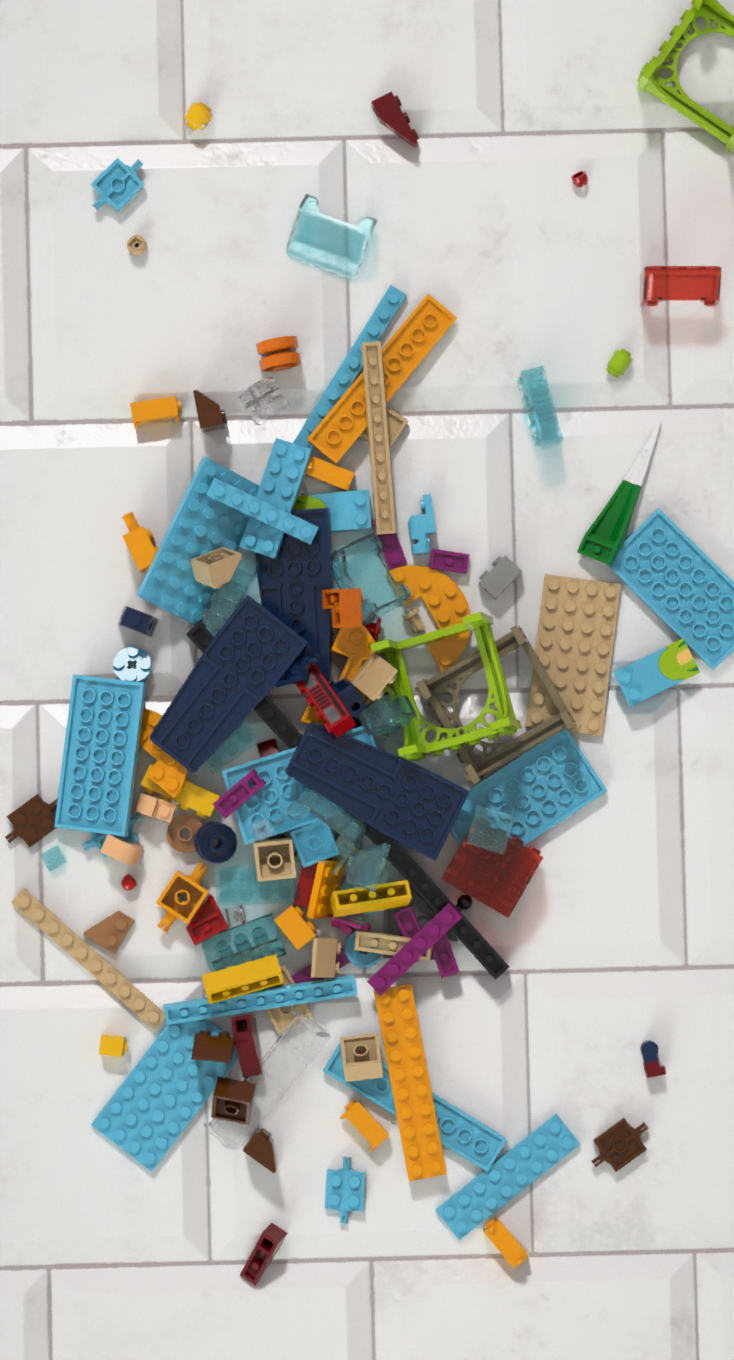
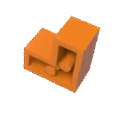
M361 588L322 590L323 609H332V628L362 627L363 614L361 603L363 596Z

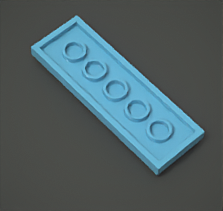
M276 438L256 497L292 514L313 450ZM249 516L239 547L276 559L285 533Z

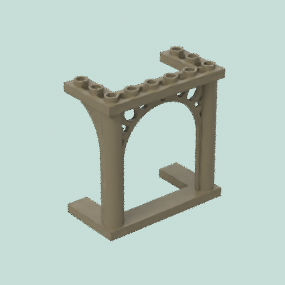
M520 625L510 628V633L495 641L499 658L522 646L560 713L508 742L487 743L480 740L481 743L477 744L483 747V753L480 758H475L472 754L473 748L476 745L470 746L469 750L467 749L468 743L462 745V749H459V753L456 755L461 764H466V767H464L466 771L463 773L467 781H472L473 784L481 781L484 778L483 776L567 728L570 730L577 725ZM479 650L428 680L422 679L416 683L417 687L415 690L420 698L429 700L430 703L427 705L432 714L436 713L440 720L437 722L441 728L453 729L456 724H460L463 727L457 710L458 695L464 682L472 674L484 668ZM454 683L457 685L456 690L446 687L448 685L452 686ZM442 692H449L453 695V700L451 702H444L440 699V694ZM443 706H451L453 709V713H447L449 712V710L447 708H443ZM487 748H493L494 752H489L490 756L486 757L488 752Z

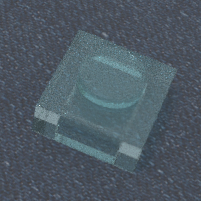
M58 845L41 854L49 872L67 863Z

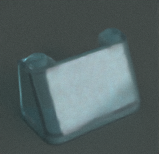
M374 532L338 547L332 553L333 578L339 589L361 588L363 596L361 603L363 626L391 612L409 601L412 597L407 586L396 584L379 554L381 553L382 542L376 537Z

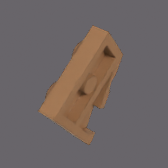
M117 911L85 931L83 935L115 954L135 920L121 911Z

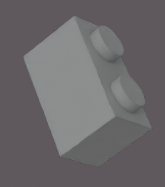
M506 555L503 558L499 556L492 563L494 568L490 572L486 570L479 577L481 580L479 585L495 600L522 572Z

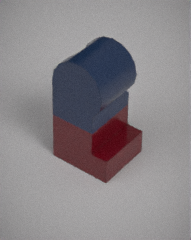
M651 1040L644 1041L641 1044L640 1050L646 1077L665 1075V1066H659L657 1044Z

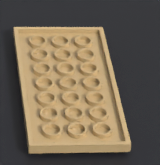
M545 574L535 653L577 724L568 731L602 736L621 584ZM534 666L525 725L528 727H535L560 713Z

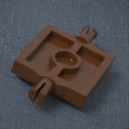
M37 794L9 814L7 818L12 823L14 831L5 836L6 839L10 838L8 842L11 843L19 836L24 839L30 848L57 827H54V810L57 808L58 798L48 804Z
M623 1117L593 1139L599 1148L600 1155L591 1160L592 1163L597 1167L606 1161L617 1172L647 1150L641 1142L639 1135L649 1128L643 1122L634 1129Z

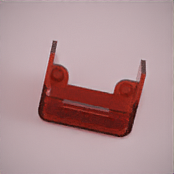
M718 266L644 267L640 275V306H644L645 303L646 306H658V303L662 301H700L704 303V306H717L720 301L722 268Z

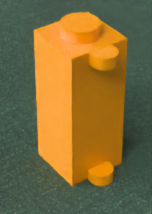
M176 396L130 403L134 429H137L140 423L175 418L176 422H180L179 412H182L181 401H177Z
M312 456L305 476L340 490L349 491L355 473Z
M352 1100L344 1107L346 1111L340 1116V1119L343 1120L346 1117L371 1144L368 1148L370 1151H373L389 1136L385 1128L359 1100L356 1102Z
M492 1218L484 1225L486 1228L483 1231L513 1268L521 1264L529 1256L527 1251L499 1218L495 1220Z

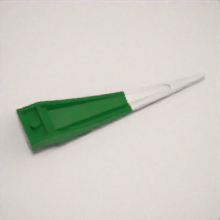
M661 423L657 424L631 469L597 519L585 533L577 553L613 566L619 550L622 549L659 436Z

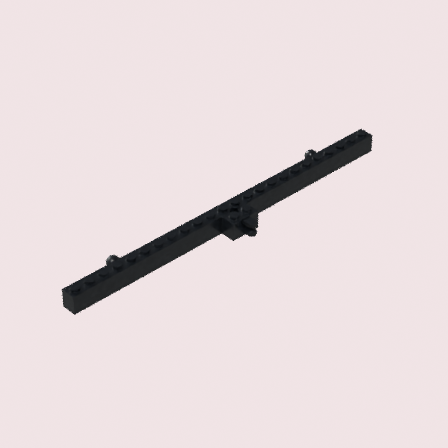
M201 622L186 634L202 653H204L214 638ZM266 696L254 711L288 749L297 747L303 735ZM348 812L327 818L328 825L330 824L338 834L354 821L436 914L449 902L459 912L461 910H468L472 906V898L469 895H461L457 900V905H454L397 841L381 834ZM464 915L450 929L495 980L509 968V965Z

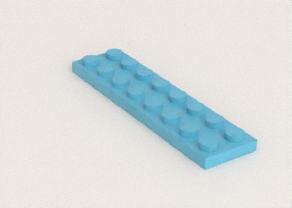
M555 1113L491 1165L488 1172L482 1171L435 1210L456 1237L461 1240L579 1146L580 1143Z

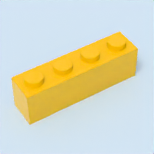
M152 764L149 765L140 784L144 786V791L150 794L157 792L161 794V799L170 803L172 800L179 802L178 807L187 811L189 808L196 810V815L204 819L207 816H212L216 808L213 803L221 796L186 780L182 792L177 799H174L146 776L153 767Z
M408 880L333 891L330 903L333 917L335 918L409 906L412 895Z
M276 954L201 975L209 1005L284 984Z

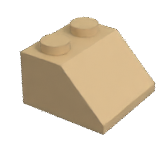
M221 547L191 559L195 581L213 589L223 587L224 583L231 580L242 558L241 553Z
M291 836L261 839L253 842L258 882L296 878Z
M314 937L311 977L334 978L335 974H339V962H336V954H340L341 943H337V938Z
M378 1033L340 1038L345 1082L384 1077Z

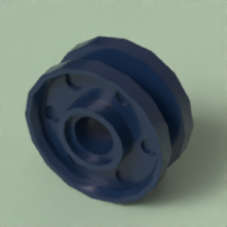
M211 821L205 823L198 829L194 837L195 851L201 858L211 863L220 864L228 861L237 849L238 841L235 832L231 827L220 822ZM218 838V845L213 847L214 839Z

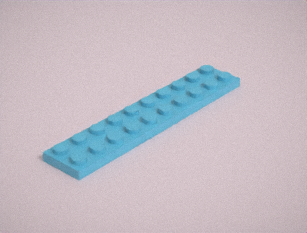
M340 1042L324 1067L323 1072L397 1116L387 1064L382 1062L383 1078L345 1082ZM432 1092L441 1144L488 1172L507 1138Z

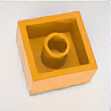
M292 904L277 916L274 921L296 949L299 950L317 935L315 933L317 928L310 920L307 922L303 918L305 913L298 905L295 907Z

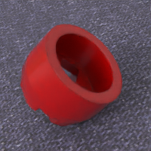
M585 171L577 172L571 177L577 187H583V184L586 185L588 182Z
M130 874L124 876L121 881V885L125 890H132L138 885Z

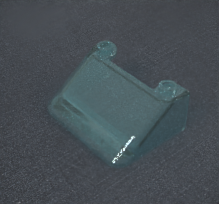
M306 194L299 206L286 248L287 254L295 260L348 279L355 278L361 268L378 220L365 217L360 221L358 227L317 213L319 208L318 200Z

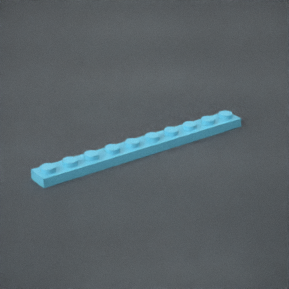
M390 285L293 442L294 444L310 449L314 447L306 439L350 388L363 368L361 343L376 342L381 339L407 296L405 293Z
M347 975L266 988L210 1005L207 998L163 1004L166 1024L170 1025L358 994L355 975Z

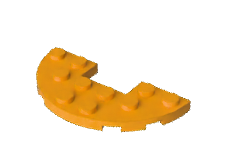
M417 565L398 567L386 572L403 605L406 606L421 597L439 629L463 623L462 617L471 615L468 602L461 589L442 572ZM471 631L426 644L441 672L451 667L462 655L467 646Z
M363 625L362 627L340 628L331 650L348 657L338 681L344 677H347L350 681L373 653L370 644L376 642ZM356 688L367 706L371 699ZM308 703L301 721L306 723L316 722L323 725L325 720H319L314 712L316 707H311Z
M144 709L139 746L157 759V762L146 776L174 799H177L185 786L188 769L150 740V734L163 715L149 709Z

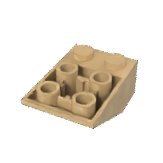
M373 652L350 682L371 700H379L385 693L384 688L388 683L391 685L398 675L396 673L398 670Z

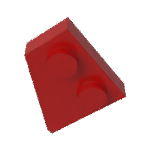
M213 895L207 898L208 900L203 907L199 909L195 918L186 927L195 946L229 928Z

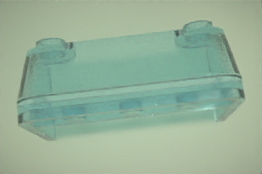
M305 786L273 828L277 830L287 815L300 820L309 811L340 834L335 843V848L343 858L332 871L335 875L365 836L367 831L366 825L361 820Z
M381 843L356 851L355 855L351 854L347 864L350 866V869L340 890L361 887L375 892L377 885L380 884L391 845ZM370 912L337 918L365 927Z

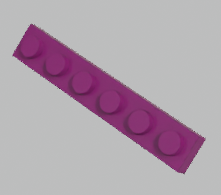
M449 902L367 982L381 996L446 934L463 915Z

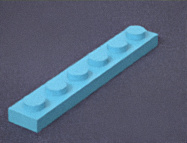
M215 477L206 493L207 496L310 545L319 528Z

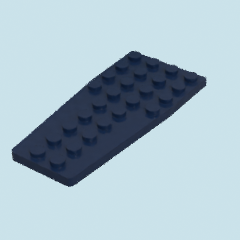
M330 509L293 510L292 515L319 528L311 545L285 533L276 559L255 552L261 605L312 645L311 656L315 654L320 655V662H315V665L328 682L331 679L332 609H323L322 590L333 589Z
M246 595L200 657L150 734V740L190 772H197L275 687L309 642L252 597Z
M316 722L308 724L285 770L288 776L381 834L436 861L470 792L418 764L345 734L336 738L333 732L329 734L323 725Z

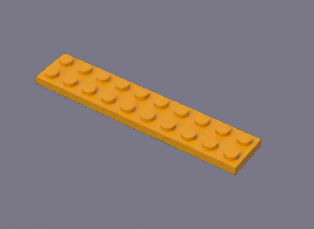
M429 294L425 296L381 349L386 403L457 319L456 316ZM363 372L306 439L335 464L367 427Z
M408 983L389 987L381 996L373 990L409 1181L446 1175L447 1171L412 984Z

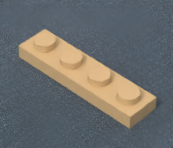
M357 930L354 950L394 956L412 938ZM433 946L419 960L430 961Z

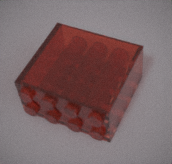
M482 817L479 820L474 818L440 879L509 918L543 859L540 855L541 851L533 846H530L528 849L523 846L524 841L515 836L512 839L506 836L507 831L500 827H496V829L490 827L491 822Z

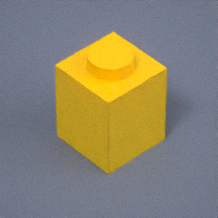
M103 1033L101 1035L99 1054L122 1057L123 1053H127L128 1041H125L126 1036Z

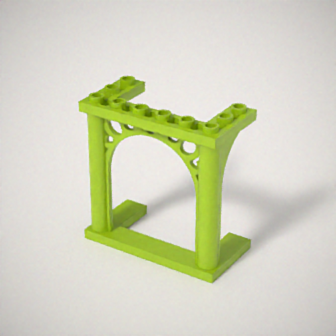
M692 0V8L690 11L686 9L680 18L682 20L681 24L673 27L669 34L672 37L668 42L664 41L659 48L661 52L658 57L653 56L649 64L646 62L641 69L637 80L639 82L637 89L642 92L646 89L725 143V149L732 152L734 149V128L689 98L679 83L677 64L682 50L690 41L698 36L707 33H721L734 38V16L717 0ZM698 17L704 18L706 22V28L700 30L696 25ZM710 19H711L712 21H714L712 24H716L717 27H715V28H711V27H710V25H711ZM692 23V28L695 32L689 35L688 32L691 30L690 24ZM677 44H681L682 48H678ZM669 58L673 59V64H672V65H668V64H664V65H663V63H668V62H669V60H670ZM669 69L673 75L670 78L664 79L659 76V72ZM673 81L675 83V87L672 88L671 85L667 86L666 84L671 83Z
M478 612L462 617L463 623L399 642L386 639L370 644L372 652L384 655L386 661L398 670L396 673L398 676L392 684L405 735L404 747L398 749L399 757H404L406 760L410 759L411 761H420L426 759L425 755L433 754V756L444 754L446 749L451 748V751L462 749L464 744L469 743V746L481 743V739L494 740L499 738V734H515L517 729L522 728L520 720L515 718L491 625L494 624L491 616ZM474 630L488 682V698L485 707L474 721L463 727L453 729L438 727L425 719L416 705L402 651ZM495 703L494 708L497 707L498 711L490 709V705ZM487 713H491L496 716L497 721L488 724L484 717ZM482 722V724L487 728L479 727V729H477L476 724ZM424 723L426 724V728L421 733L420 729L423 728L420 726V724ZM434 729L436 731V738L429 743L426 741V735L428 731ZM461 729L464 730L463 735L460 734ZM447 733V738L443 737L441 741H439L441 734Z

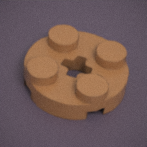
M191 815L175 817L169 824L166 833L170 846L178 852L190 853L195 851L194 837L198 829L203 825L202 822ZM186 828L187 831H191L189 839L181 837L182 829Z

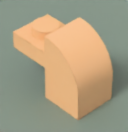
M140 793L135 811L171 823L177 805Z
M107 834L100 852L134 866L142 856L143 846L128 842L118 836Z

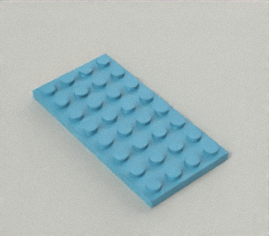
M204 456L136 596L194 625L203 622L218 588L213 589L195 581L190 560L221 547L237 551L249 519V515L207 496L206 493L215 477L256 497L259 485Z
M658 508L623 543L613 566H607L681 639L684 638L686 644L714 670L734 650V582Z
M73 674L54 827L128 837L147 683Z
M369 724L350 729L344 733L347 736L376 747ZM297 747L222 770L227 790H230L253 769L258 772L259 778L261 780L264 779L267 783L234 811L245 845L346 813L340 807L285 773ZM252 780L247 782L251 789L255 786Z
M565 729L530 749L469 789L468 791L470 792L450 832L477 873L481 875L608 790L569 731ZM472 825L493 837L495 844L499 846L507 845L512 850L504 853L493 847L488 841H483L467 831ZM464 838L477 846V851L481 856L492 854L498 859L490 863L466 849L464 845L461 846L460 843ZM495 839L502 842L503 844L497 843ZM479 847L487 851L488 854L480 853ZM477 864L482 866L483 869L480 870Z
M209 1019L167 1025L91 1124L150 1171L154 1170L215 1090L218 1077L224 1078L238 1060L235 1041L231 1063L191 1059L195 1033H199V1030L211 1031V1035H219V1032H225Z

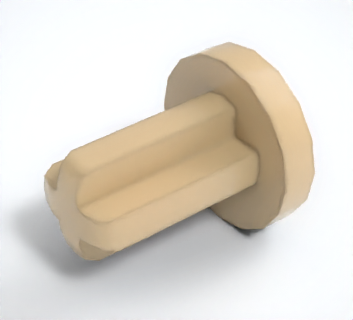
M406 608V613L401 616L402 619L409 621L415 633L423 631L425 626L417 614L420 611L419 608Z

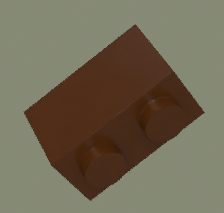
M194 390L193 394L202 433L225 429L224 424L227 423L225 410H221L219 404L198 390Z
M199 1030V1033H195L191 1059L231 1063L234 1037L230 1036L228 1032H219V1035H211V1031Z
M218 1077L213 1094L211 1118L249 1125L256 1084L248 1081L233 1080L227 1077Z
M257 1128L245 1144L243 1152L274 1174L277 1169L274 1142L271 1138L272 1134L264 1128L261 1130Z

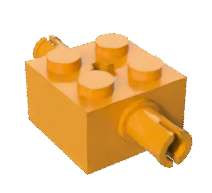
M130 512L122 516L129 530V533L122 537L139 571L144 573L148 571L159 547H154L152 542L155 539L150 529H145L144 526L140 527L134 513Z
M199 861L190 876H186L179 870L176 871L156 904L166 909V913L157 927L162 929L164 924L167 923L163 931L168 932L176 918L181 919L187 924L190 923L210 892L200 883L209 867L205 865L200 872L204 864ZM184 892H186V897L188 898V900H183L181 902L180 896L178 895L179 893L183 894Z

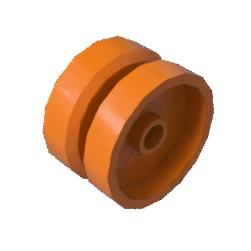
M297 336L277 337L256 344L258 355L266 356L259 361L261 372L281 371L302 364L300 353L291 352L299 347Z

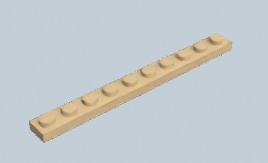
M381 341L362 342L361 354L376 535L395 534L396 526Z
M23 888L11 902L152 1029L155 1030L165 1019L164 1012L26 888Z

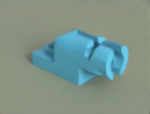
M431 494L423 495V500H420L421 511H425V514L410 516L408 522L410 540L418 541L417 544L411 546L412 555L430 553L431 536L429 537L428 534L436 533Z

